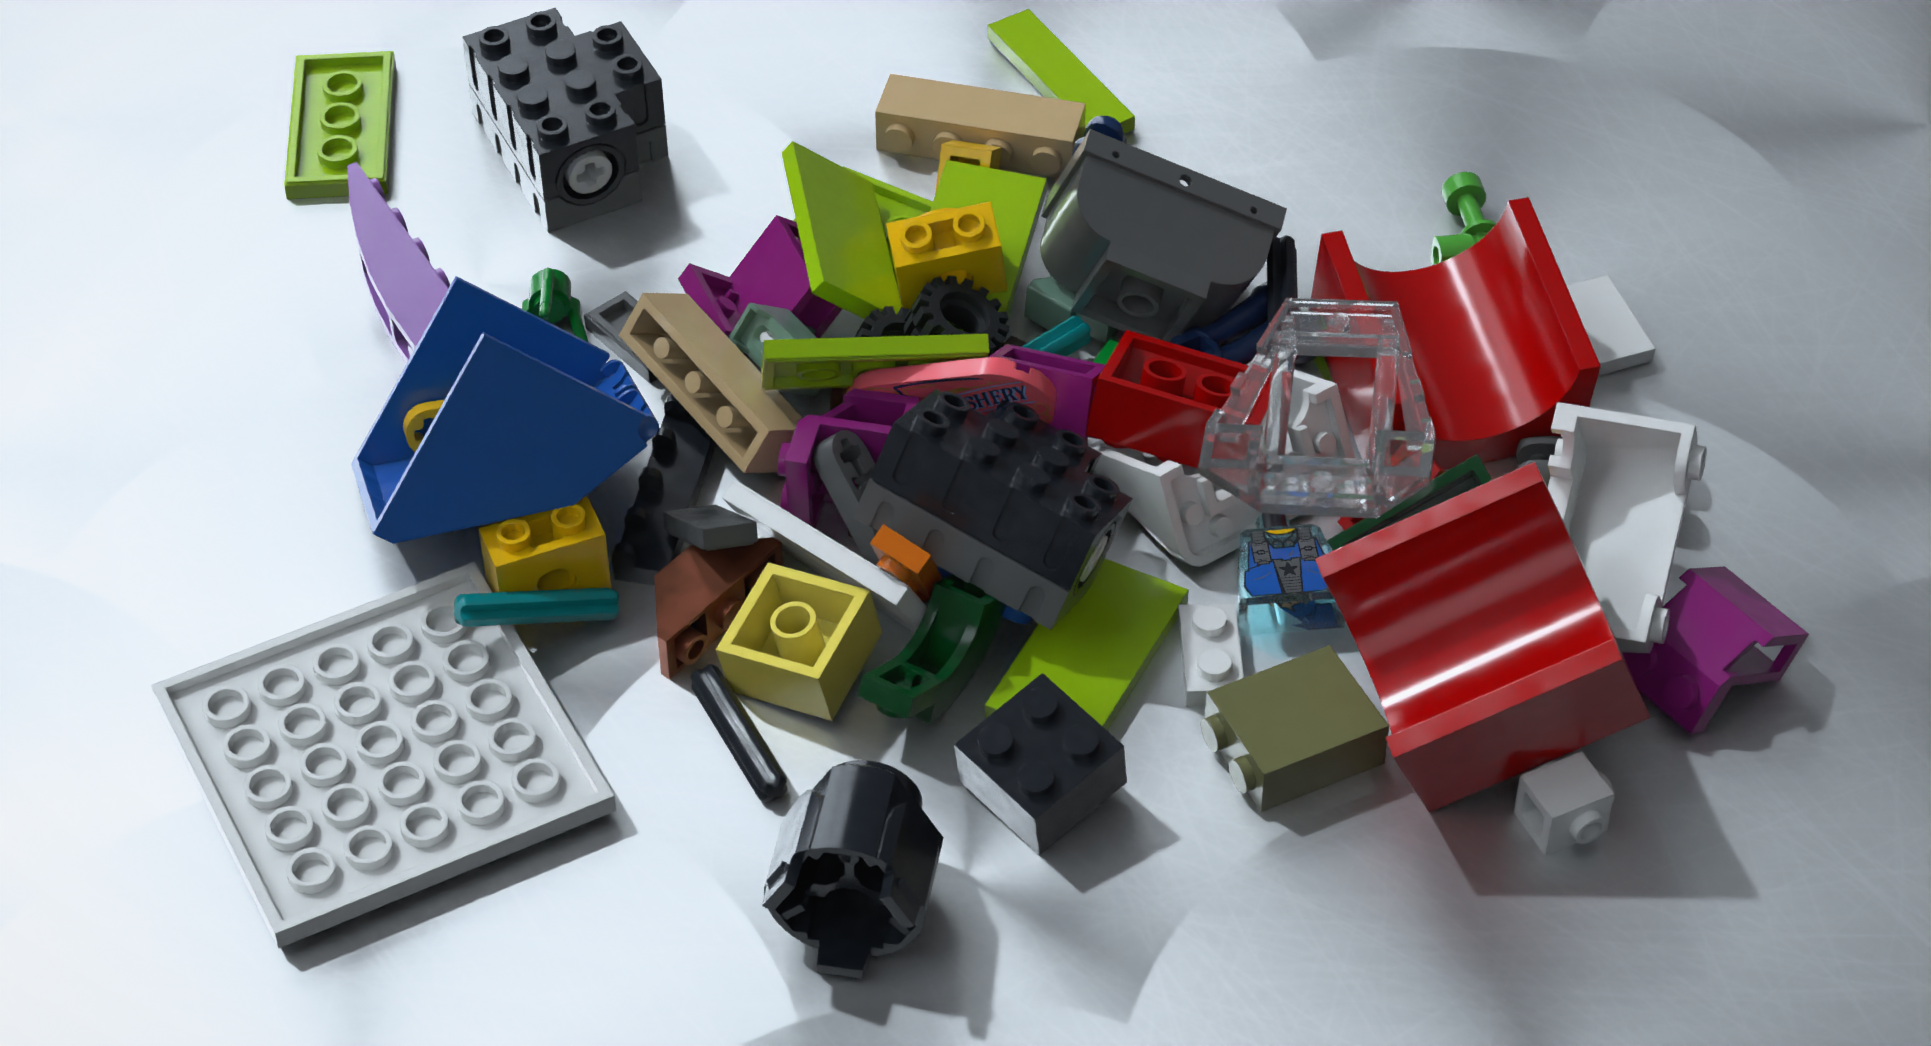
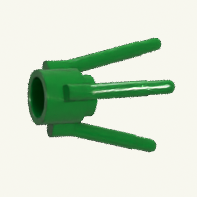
M549 267L535 273L530 280L529 298L522 302V309L551 324L559 322L564 316L569 317L574 335L588 342L580 315V301L571 296V281L564 272Z

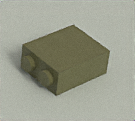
M1330 645L1206 692L1205 718L1200 723L1203 738L1209 749L1213 752H1220L1229 765L1234 785L1242 794H1249L1260 812L1385 763L1387 749L1385 737H1388L1389 724Z

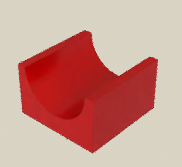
M1529 197L1509 200L1497 224L1481 240L1467 250L1438 264L1416 270L1389 272L1364 267L1354 261L1342 230L1321 234L1308 316L1315 330L1332 380L1338 385L1346 418L1370 480L1405 436L1411 438L1443 470H1449L1478 454L1482 463L1516 457V449L1522 438L1560 436L1561 434L1552 433L1551 430L1557 402L1590 407L1601 365Z
M1535 461L1315 559L1321 576L1334 597L1356 642L1381 701L1392 735L1385 737L1392 756L1429 813L1651 718L1568 529Z

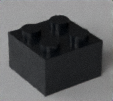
M1043 673L954 744L959 781L1038 855L1042 854L1127 783L1124 745Z

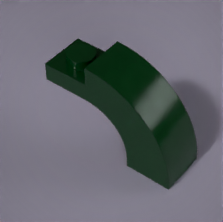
M953 574L934 583L926 612L909 643L896 657L862 676L857 696L876 704L877 710L886 716L899 719L915 717L925 723H932L954 703L973 677L993 640L1006 604Z

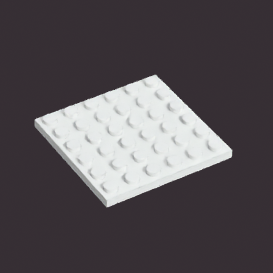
M475 562L150 685L154 701L278 949L616 811L613 792L512 625L464 627L456 623L454 618V601L456 596L472 593H493Z

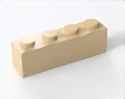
M890 74L875 111L876 150L939 160L941 144L951 140L1002 147L999 169L1059 178L1072 158L1075 141L1084 137L1086 103Z
M642 293L619 334L620 338L743 473L778 472V457L783 442L791 443L797 422L802 419V416L777 390H765V388H762L761 372L688 294Z

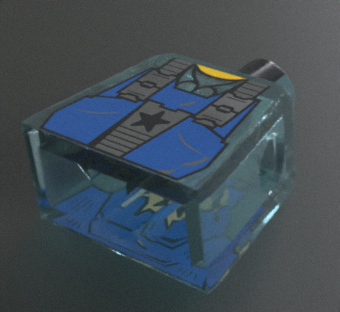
M1269 510L1259 515L1256 519L1257 529H1246L1240 533L1236 606L1239 636L1344 628L1345 619L1323 580L1315 560L1331 552L1321 528L1314 524L1290 526L1288 515L1281 510Z

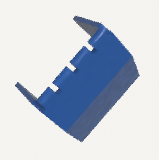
M455 276L354 457L351 467L373 535L395 544L575 505L648 446L646 442L658 432L659 423L623 362L617 359L608 361L610 357L608 352ZM444 400L435 418L424 419L423 428L414 432L422 433L424 437L418 449L414 452L409 447L403 431V423L408 411L415 405L424 402Z

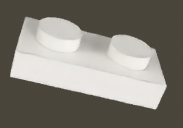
M1236 603L1179 604L1178 629L1186 707L1206 706V692L1244 678Z

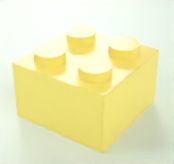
M768 562L717 646L716 653L725 678L734 693L832 721L879 640L882 630L870 590Z

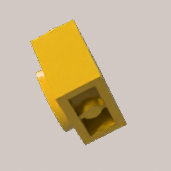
M991 201L961 208L936 209L918 217L886 223L903 308L911 309L927 282L931 283L937 277H941L945 281L947 276H956L960 285L966 278L974 281L972 289L979 291L983 286L989 290L988 294L1007 291L1002 247Z
M585 496L572 506L507 519L478 528L486 582L493 593L607 587L612 589L606 535L588 496Z

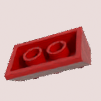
M1126 330L1098 377L1086 435L1101 439L1105 444L1114 448H1131L1154 455L1162 462L1171 460L1179 464L1208 471L1210 475L1221 480H1238L1246 483L1258 459L1284 376Z

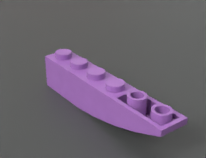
M355 162L347 165L349 202L363 276L374 308L389 338L407 363L450 287V282L442 268H433L422 240L419 237L412 239L409 235L406 222L397 207L391 209L388 206L385 194L376 178L369 180L358 163Z

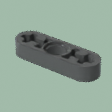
M841 430L816 445L813 455L814 464L863 558L877 566L879 559L870 542L878 530L852 518L875 467V462L864 442L855 433Z

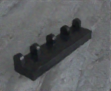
M672 394L667 396L664 404L665 415L661 427L656 435L653 436V450L647 467L641 470L638 478L639 490L634 504L628 508L624 518L625 530L620 543L615 545L612 553L614 580L655 585L654 576L680 555L684 541L665 531L663 512L696 507L717 444Z

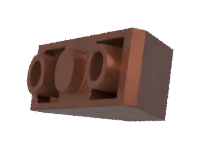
M774 537L758 538V542H754L753 545L711 551L702 550L691 544L654 576L661 675L670 680L686 665L694 664L703 655L705 649L728 630L767 563L783 566L782 542Z

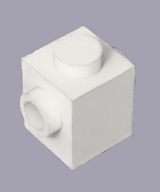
M1581 751L1561 760L1553 759L1540 765L1533 771L1520 775L1514 814L1546 856L1576 843H1589L1606 832L1612 803L1615 799L1614 789L1607 775L1601 770L1597 771Z

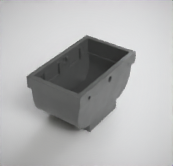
M1090 129L1047 195L1041 217L1047 220L1041 238L1040 252L1042 261L1050 275L1063 287L1076 293L1071 311L1124 332L1129 330L1170 342L1173 337L1184 333L1185 330L1192 326L1203 327L1214 322L1234 306L1263 268L1270 245L1282 230L1287 208ZM1180 180L1185 181L1188 186L1182 185Z

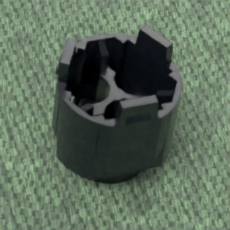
M854 760L833 766L812 790L805 791L796 800L780 827L764 886L762 906L769 910L775 921L791 936L813 948H819L817 973L863 979L871 956L887 955L906 947L919 935L924 925L944 837L922 810V796L916 784L900 770L884 763Z

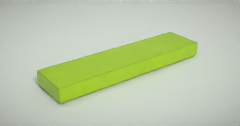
M1030 9L987 25V38L1044 97L1086 103L1085 129L1094 117L1110 116L1121 124L1124 134L1135 130V116Z

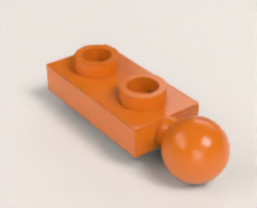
M883 524L870 542L879 559L877 567L908 585L923 603L929 601L934 583L943 579L932 556Z

